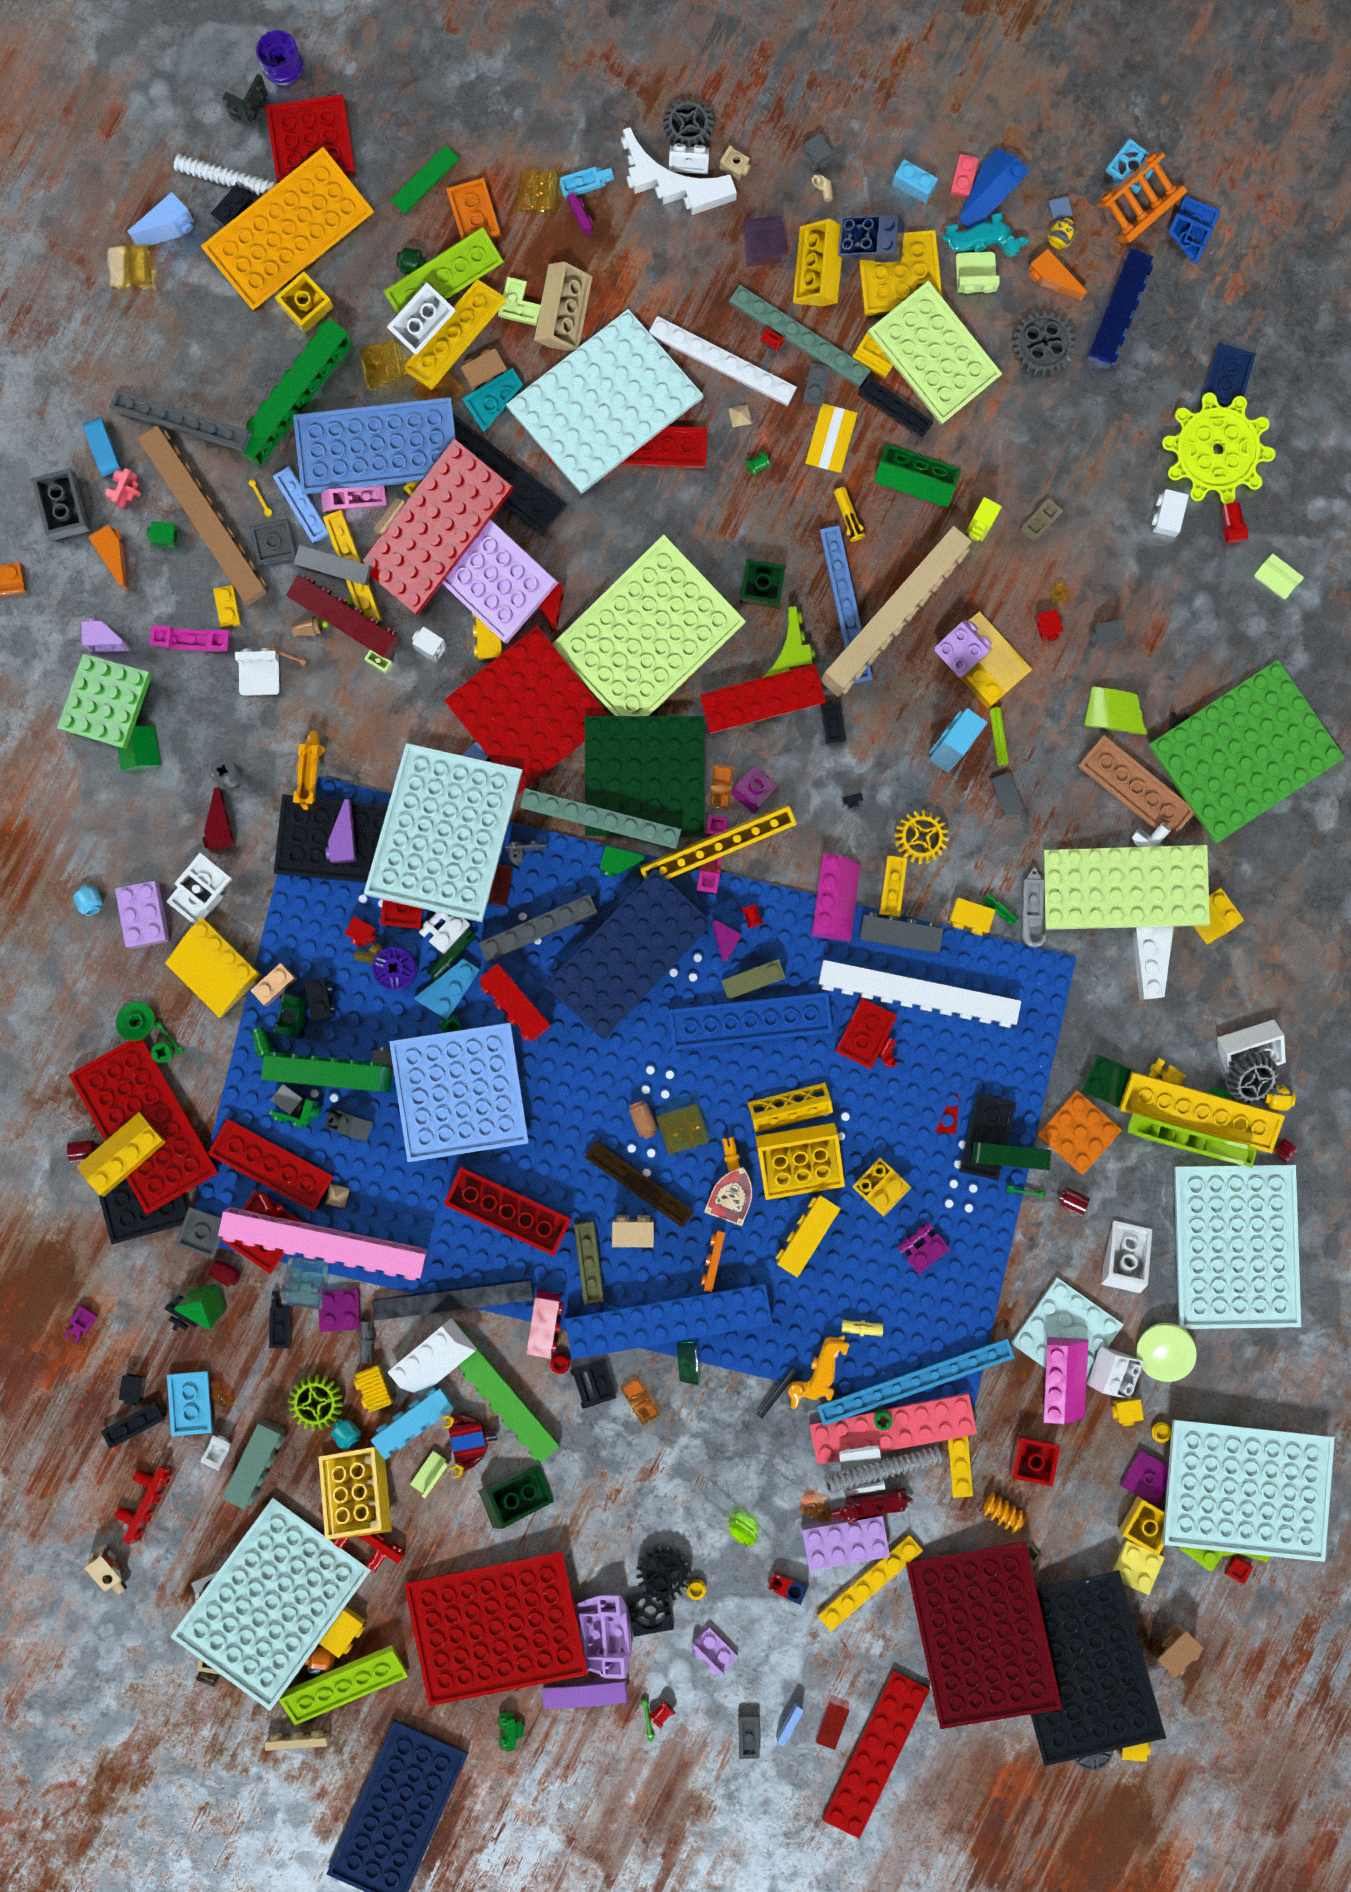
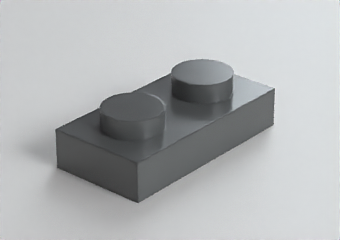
M811 363L803 403L822 407L830 373L829 366Z
M738 1715L739 1759L760 1758L759 1716Z

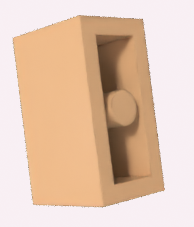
M280 963L250 991L264 1006H269L297 978L284 964Z

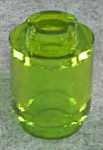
M736 1518L728 1529V1532L731 1533L730 1536L745 1548L748 1545L752 1547L759 1538L756 1535L758 1531L743 1519Z

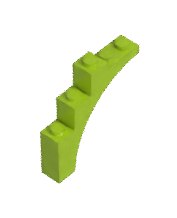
M796 606L788 607V630L783 650L773 667L762 678L812 665V662L815 661L814 649H810V644L802 645V643H805L804 632L799 629V624H802L801 612H797Z
M1132 1113V1117L1128 1122L1129 1129L1127 1133L1139 1136L1142 1139L1201 1154L1206 1157L1250 1168L1253 1167L1257 1148L1195 1132Z

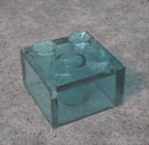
M289 1257L281 1289V1304L322 1310L329 1280V1263Z

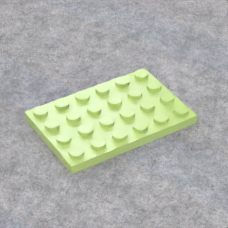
M929 281L867 331L941 425L1002 375L1001 371Z

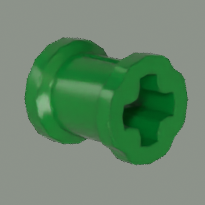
M763 451L754 459L745 461L746 467L753 477L756 476L757 472L771 466Z

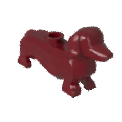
M905 1488L894 1489V1492L887 1494H868L860 1497L857 1495L847 1496L845 1505L833 1509L830 1512V1516L847 1521L849 1525H853L857 1522V1518L904 1512L908 1508L907 1502L912 1504L914 1501L906 1495Z

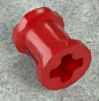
M769 326L763 333L760 342H765L777 352L786 337L778 335Z
M757 904L741 909V913H744L748 923L747 929L764 923L760 919Z
M662 1700L661 1705L653 1713L650 1712L648 1716L655 1725L662 1728L663 1723L671 1715L674 1716L676 1712L665 1700Z

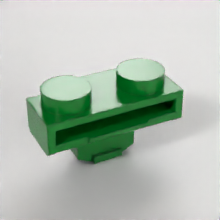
M509 1710L501 1711L500 1716L497 1718L498 1726L501 1728L499 1747L507 1752L516 1750V1739L522 1738L524 1734V1725L520 1720L515 1721L513 1718L514 1712Z

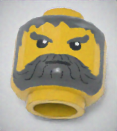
M1069 218L1056 219L1048 232L1049 243L1057 249L1069 247L1077 233L1074 222Z
M1275 1085V1089H1271L1270 1094L1265 1095L1264 1102L1268 1104L1270 1110L1288 1111L1295 1105V1091H1292L1291 1087L1287 1085Z

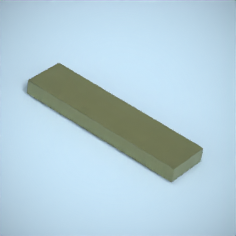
M594 1221L574 1223L584 1305L604 1302Z

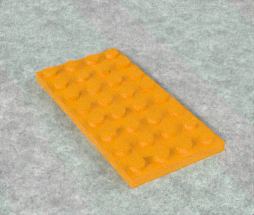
M322 147L202 244L201 248L251 310L254 311L364 222L374 211L325 148Z

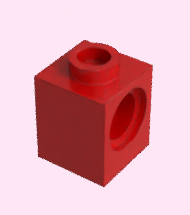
M1057 609L1038 614L1035 617L1042 641H1055L1064 632Z

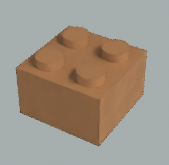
M1177 1622L1149 1651L1176 1678L1185 1673L1187 1666L1192 1661L1199 1659L1204 1648Z

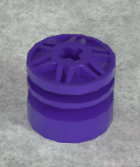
M281 30L267 32L260 38L257 43L256 53L268 80L276 85H288L295 82L302 74L304 64L294 38L289 33Z
M390 947L383 949L377 954L373 961L372 972L375 980L381 986L389 990L401 991L414 983L418 974V966L410 953L401 948ZM398 964V972L390 973L392 970L390 966Z

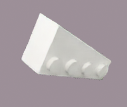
M1174 926L1131 927L1139 1000L1165 997Z

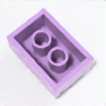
M151 881L115 888L126 948L134 949L170 942L159 882Z

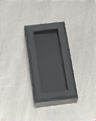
M1010 772L990 779L1004 817L1024 809Z

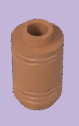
M643 1100L629 1106V1113L639 1137L644 1136V1139L656 1135L655 1131L658 1128L648 1104H645Z

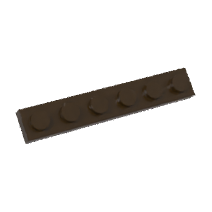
M595 1141L584 1158L683 1228L695 1212L599 1142Z

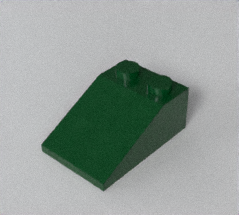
M1099 1054L1094 1055L1079 1092L1119 1109L1131 1071L1133 1070Z
M539 1464L495 1481L478 1490L491 1525L496 1529H503L554 1502Z

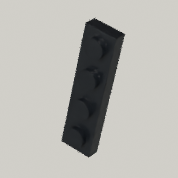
M870 377L858 392V396L921 440L934 423Z

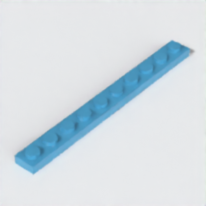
M1008 1338L819 1404L817 1409L823 1426L1003 1363L1015 1357Z

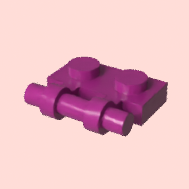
M929 1222L923 1227L917 1228L916 1233L909 1238L906 1237L902 1240L903 1243L897 1247L902 1254L907 1249L910 1250L911 1254L906 1257V1260L918 1274L950 1250L938 1233L932 1237L928 1235L934 1229ZM923 1238L926 1242L916 1249L914 1244Z

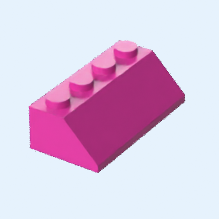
M823 853L820 862L811 936L851 941L860 864L844 856Z
M1047 1337L1044 1423L1066 1424L1085 1418L1088 1339Z

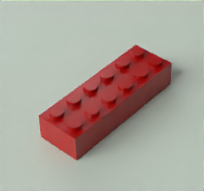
M465 1167L460 1168L443 1204L552 1256H555L572 1219L557 1210Z

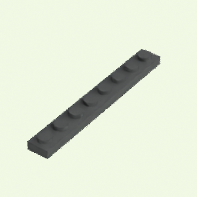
M119 390L116 391L109 406L114 412L245 452L252 437V433L249 430Z

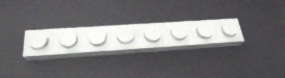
M658 316L649 331L654 339L786 406L789 405L797 389L796 386Z

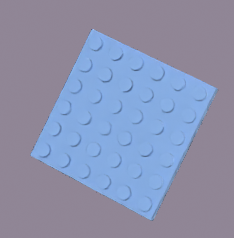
M510 1023L389 1041L407 1162L528 1143Z

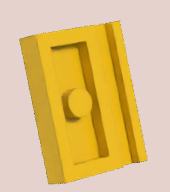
M866 333L852 358L886 378L893 364L870 335Z

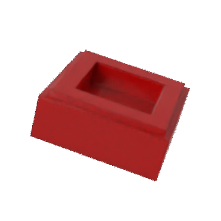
M1234 1556L1224 1574L1244 1585L1253 1566Z

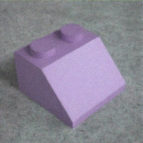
M88 618L87 621H81L82 646L91 653L131 651V647L111 628L100 621L99 618Z

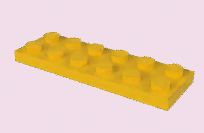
M477 279L453 307L456 311L419 353L417 355L413 354L402 367L404 372L432 390L505 304L506 298Z

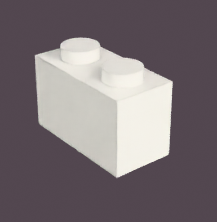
M1165 489L1162 494L1158 495L1156 506H1159L1158 511L1154 513L1151 525H1154L1153 532L1176 537L1180 533L1188 494Z
M422 627L421 631L417 630L412 638V644L416 651L435 663L438 662L447 648L444 639L425 627Z

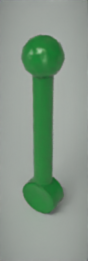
M156 1021L155 1028L160 1029L174 1046L176 1054L182 1055L184 1049L179 1047L162 1027V1022Z
M1011 1185L1006 1187L1007 1193L1010 1194L1016 1192L1036 1195L1039 1198L1045 1197V1192L1042 1190L1036 1192L1017 1189Z

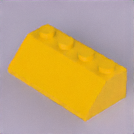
M826 219L800 226L793 303L814 306L838 303L842 257L838 256L841 224L831 219Z
M138 1112L83 1160L77 1168L91 1187L100 1196L104 1197L164 1145L166 1141L146 1118Z

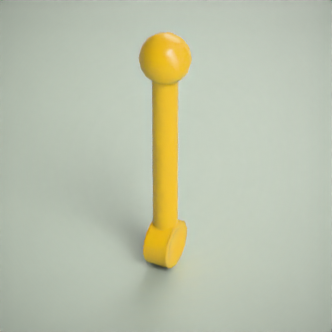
M250 479L249 485L253 487L264 508V514L270 517L272 510L267 507L256 486V481Z

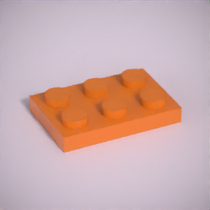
M484 178L446 188L461 240L481 227L485 229L490 239L501 236Z

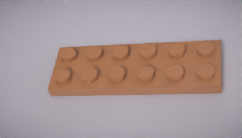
M1105 735L1099 739L1078 765L1082 771L1154 830L1161 823L1168 825L1171 831L1165 839L1169 842L1174 839L1194 814L1182 798Z

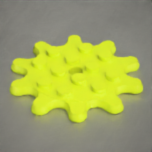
M1206 393L1202 397L1203 406L1199 413H1191L1186 408H1179L1176 411L1175 418L1182 426L1181 433L1177 436H1166L1162 441V446L1165 450L1173 451L1178 456L1177 463L1168 470L1169 478L1174 481L1184 477L1189 478L1193 483L1190 496L1194 501H1201L1208 491L1215 490L1219 493L1222 503L1228 504L1235 501V488L1239 484H1245L1252 490L1261 487L1262 479L1256 473V465L1263 461L1270 462L1275 458L1274 449L1263 446L1259 441L1261 433L1269 428L1270 423L1265 417L1249 420L1245 416L1247 400L1242 396L1234 398L1229 407H1221L1213 393ZM1215 444H1220L1223 447L1222 454H1214L1213 446Z

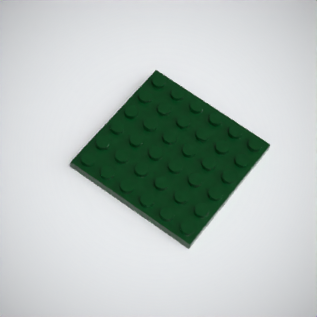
M585 716V804L681 829L680 836H704V716ZM585 825V836H625Z

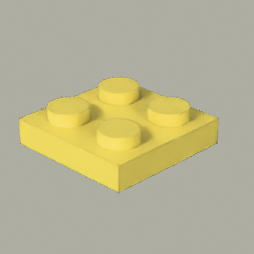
M1125 1540L1113 1571L1120 1570L1123 1584L1149 1595L1165 1557L1160 1554L1157 1556L1145 1548Z

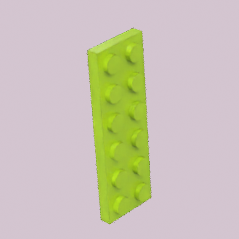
M481 227L389 286L383 292L398 314L426 282L446 300L502 264L503 260L485 229Z
M390 1645L287 1689L278 1700L294 1725H297L407 1678L408 1673L393 1646Z

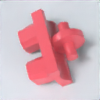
M126 468L124 471L115 470L113 480L118 482L117 488L109 487L105 496L118 507L124 509L127 501L131 502L133 496L140 497L141 492L136 490L139 484L136 482L138 476Z

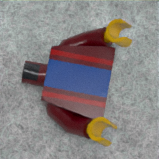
M465 1413L440 1416V1419H446V1423L440 1425V1427L449 1429L455 1464H458L450 1466L448 1469H456V1474L452 1478H458L462 1473L475 1467L484 1458L488 1450L487 1442L498 1440L495 1428L484 1431L482 1421H478L476 1417Z

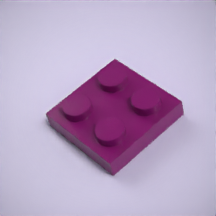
M359 1288L317 1291L320 1332L360 1330Z

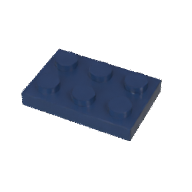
M1218 343L1202 397L1206 393H1213L1221 407H1229L1237 396L1244 397L1256 353Z

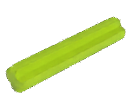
M993 707L990 709L997 764L1002 766L1009 763L1002 712L1000 707Z

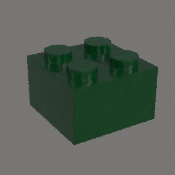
M747 559L740 603L779 609L786 565Z

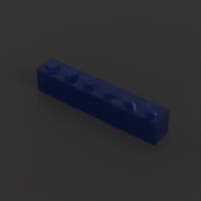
M1133 248L1130 249L1085 362L1108 370L1111 364H1115L1119 355L1116 353L1118 346L1122 347L1126 337L1123 335L1125 328L1129 329L1133 319L1130 317L1131 312L1136 311L1140 302L1137 299L1138 294H1142L1146 287L1145 276H1149L1154 264H1151L1153 256Z

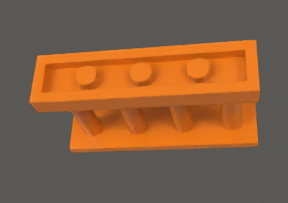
M1152 152L1144 158L1145 161L1112 191L1104 193L1101 196V200L1096 204L1098 208L1109 207L1121 225L1122 232L1116 236L1120 243H1130L1188 192L1184 185H1172L1158 162L1165 157L1164 153ZM1151 168L1165 188V194L1159 198L1144 176ZM1136 181H1138L1151 202L1150 207L1144 211L1129 189ZM1122 194L1136 214V220L1132 223H1128L1115 202Z

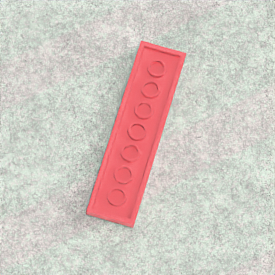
M969 1393L860 1413L823 1426L822 1421L809 1423L818 1465L840 1461L839 1452L846 1449L879 1446L881 1453L977 1434ZM881 1410L887 1411L892 1417V1425L885 1431L877 1429L874 1424V1416ZM880 1416V1420L877 1422L878 1424L881 1422V1425H886V1421L889 1419L888 1417L885 1419V1416Z

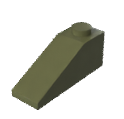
M778 959L721 982L729 1000L784 980L786 977Z

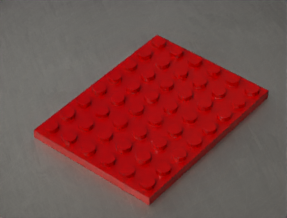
M563 1550L410 1581L404 1584L429 1706L584 1676L589 1673Z

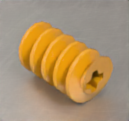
M995 1492L988 1496L983 1505V1516L991 1513L990 1520L993 1521L997 1517V1525L1005 1522L1004 1529L1007 1530L1011 1526V1534L1019 1531L1028 1518V1513L1023 1515L1022 1509L1016 1511L1014 1504L1009 1506L1008 1500L1002 1502L1001 1496L995 1498Z

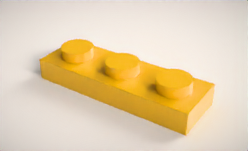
M886 857L879 911L881 916L900 917L907 858Z
M968 1436L948 1439L952 1497L973 1496Z

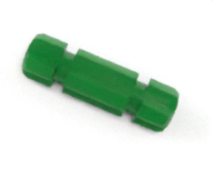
M988 894L983 902L988 907L991 906V909L996 910L995 913L1002 919L1005 918L1009 925H1014L1018 920V916L1010 913L1011 910L999 900L996 901L992 894Z

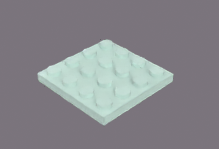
M1056 1277L1011 1341V1344L1046 1368L1047 1337L1088 1339V1377L1099 1348H1108L1123 1324Z

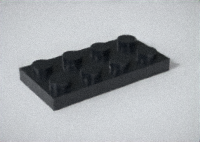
M976 1093L959 1172L999 1181L1001 1165L972 1162L973 1142L1007 1145L1017 1102Z

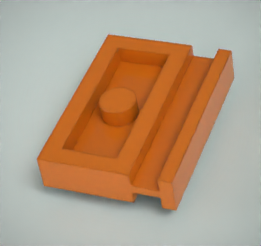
M18 562L0 565V596L26 592L22 564Z

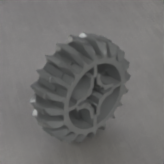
M688 97L686 102L679 99L678 105L672 102L671 108H667L666 115H663L664 122L662 123V128L665 129L663 135L668 136L667 142H673V146L677 143L685 144L686 147H694V145L705 146V141L709 142L711 140L710 135L714 134L713 127L715 126V122L712 120L713 114L709 113V106L704 108L703 101L697 104L696 98L693 102H689ZM698 116L702 119L704 123L703 129L700 128L699 124L697 123ZM673 121L677 122V125L680 127L679 133L674 130L672 126Z
M1254 1051L1252 1054L1246 1053L1245 1057L1239 1056L1237 1062L1233 1061L1234 1065L1233 1067H1228L1230 1072L1225 1074L1227 1079L1224 1081L1227 1091L1234 1099L1242 1103L1251 1104L1252 1101L1258 1103L1260 1098L1265 1100V1095L1270 1094L1271 1089H1275L1274 1083L1279 1082L1277 1076L1280 1074L1276 1063L1271 1057L1262 1052Z

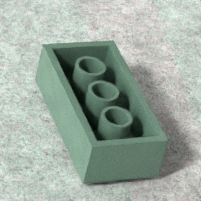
M266 1418L257 1424L222 1497L223 1500L242 1509H245L248 1505L251 1506L256 1501L260 1493L257 1489L261 1487L262 1483L264 1484L269 1475V1472L266 1470L274 1464L278 1456L275 1452L280 1446L282 1447L287 1437L284 1434L287 1428Z

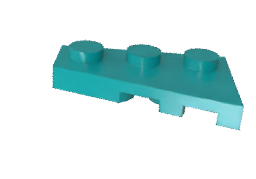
M511 368L462 398L483 433L486 432L506 408V404L523 388V383L514 369Z

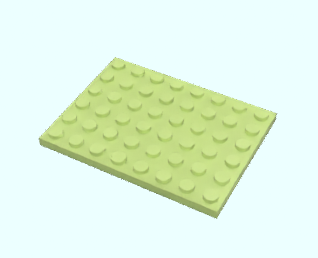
M663 535L552 645L574 673L615 716H650L724 645L746 621L675 545Z

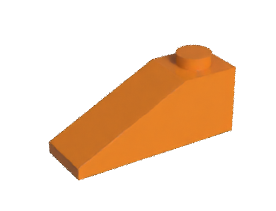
M1049 249L1035 259L1027 270L1030 278L1041 286L1080 301L1087 294V290Z
M108 524L88 538L119 586L125 591L128 589L124 546L120 541L123 537L117 528L113 529Z

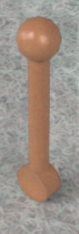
M274 645L268 647L276 651L277 654L299 662L302 666L307 663L305 658L300 659L280 651Z

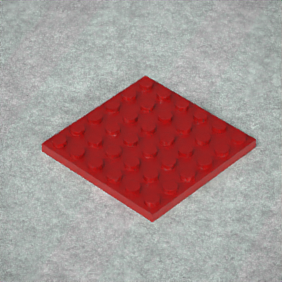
M538 626L443 700L493 763L522 769L523 773L518 794L585 742V716H608Z

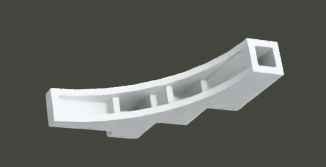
M630 127L623 129L621 143L623 149L628 150L629 156H627L630 166L628 168L629 176H626L629 188L633 187L635 194L655 187L657 198L662 199L663 205L683 198L686 209H690L692 215L736 200L737 192L731 175L699 179L669 171L645 153Z

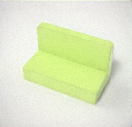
M1273 553L1254 574L1256 579L1282 599H1286L1304 578Z
M433 1450L410 1485L423 1493L422 1497L426 1498L448 1466L450 1460Z

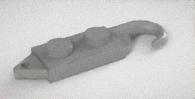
M1033 867L1027 878L1023 880L1022 937L1028 946L1035 948L1045 942L1046 935L1043 934L1042 938L1037 942L1032 941L1030 938V928L1039 926L1043 921L1044 880L1041 879L1036 868Z

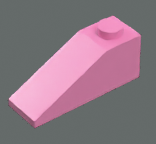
M384 486L327 489L321 493L323 512L387 505Z

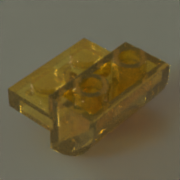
M392 339L381 345L373 344L360 350L367 389L382 390L397 386L396 382L407 378L398 339Z

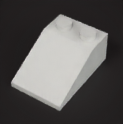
M1118 1221L1112 1222L1102 1269V1285L1141 1293L1148 1285L1152 1229Z

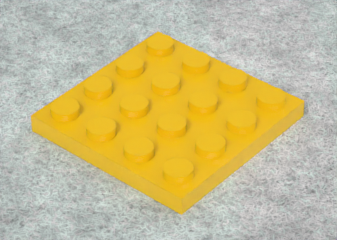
M935 230L904 233L901 262L882 263L859 259L864 316L890 313L927 281L932 284L942 297Z

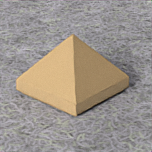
M748 404L729 408L732 428L752 424Z
M330 1184L325 1204L345 1209L350 1189Z

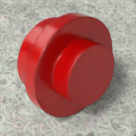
M562 1353L554 1355L550 1361L552 1371L557 1374L567 1372L570 1368L568 1356Z

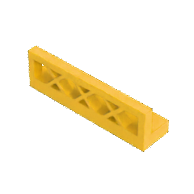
M826 1083L748 1102L755 1133L833 1113ZM822 1090L824 1092V1096H812L815 1092ZM795 1097H804L801 1102L793 1101ZM779 1101L785 1103L781 1107L774 1106V1104ZM760 1106L765 1107L764 1111L755 1113L753 1109Z

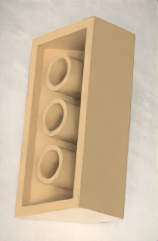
M566 262L548 265L534 341L550 348L572 352L579 348L593 276Z

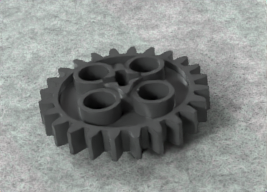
M1037 311L1034 318L1029 314L1027 321L1022 319V326L1017 325L1015 329L1017 332H1014L1012 336L1016 340H1013L1011 345L1017 346L1013 349L1012 353H1018L1015 360H1022L1020 367L1027 365V372L1032 368L1034 369V375L1039 370L1042 376H1044L1046 371L1052 375L1054 369L1060 372L1061 366L1065 368L1067 366L1066 361L1070 362L1072 359L1071 355L1075 353V349L1072 347L1076 345V341H1072L1076 335L1070 334L1073 327H1066L1068 320L1061 322V315L1054 318V312L1047 316L1046 311L1043 312L1042 316ZM1046 329H1053L1055 335L1048 334ZM1033 333L1036 339H1030L1027 334ZM1051 348H1058L1060 350V353L1055 354L1054 352H1052ZM1032 353H1040L1041 358H1035Z

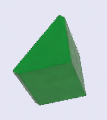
M134 726L127 749L117 747L121 772L161 766L155 726Z
M212 1284L192 1288L174 1310L210 1330L224 1314L226 1306L218 1285Z

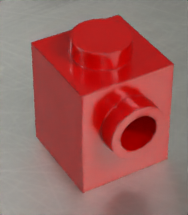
M353 917L344 933L352 938L351 943L360 948L362 945L367 947L369 944L372 945L378 935L376 934V928L356 917Z

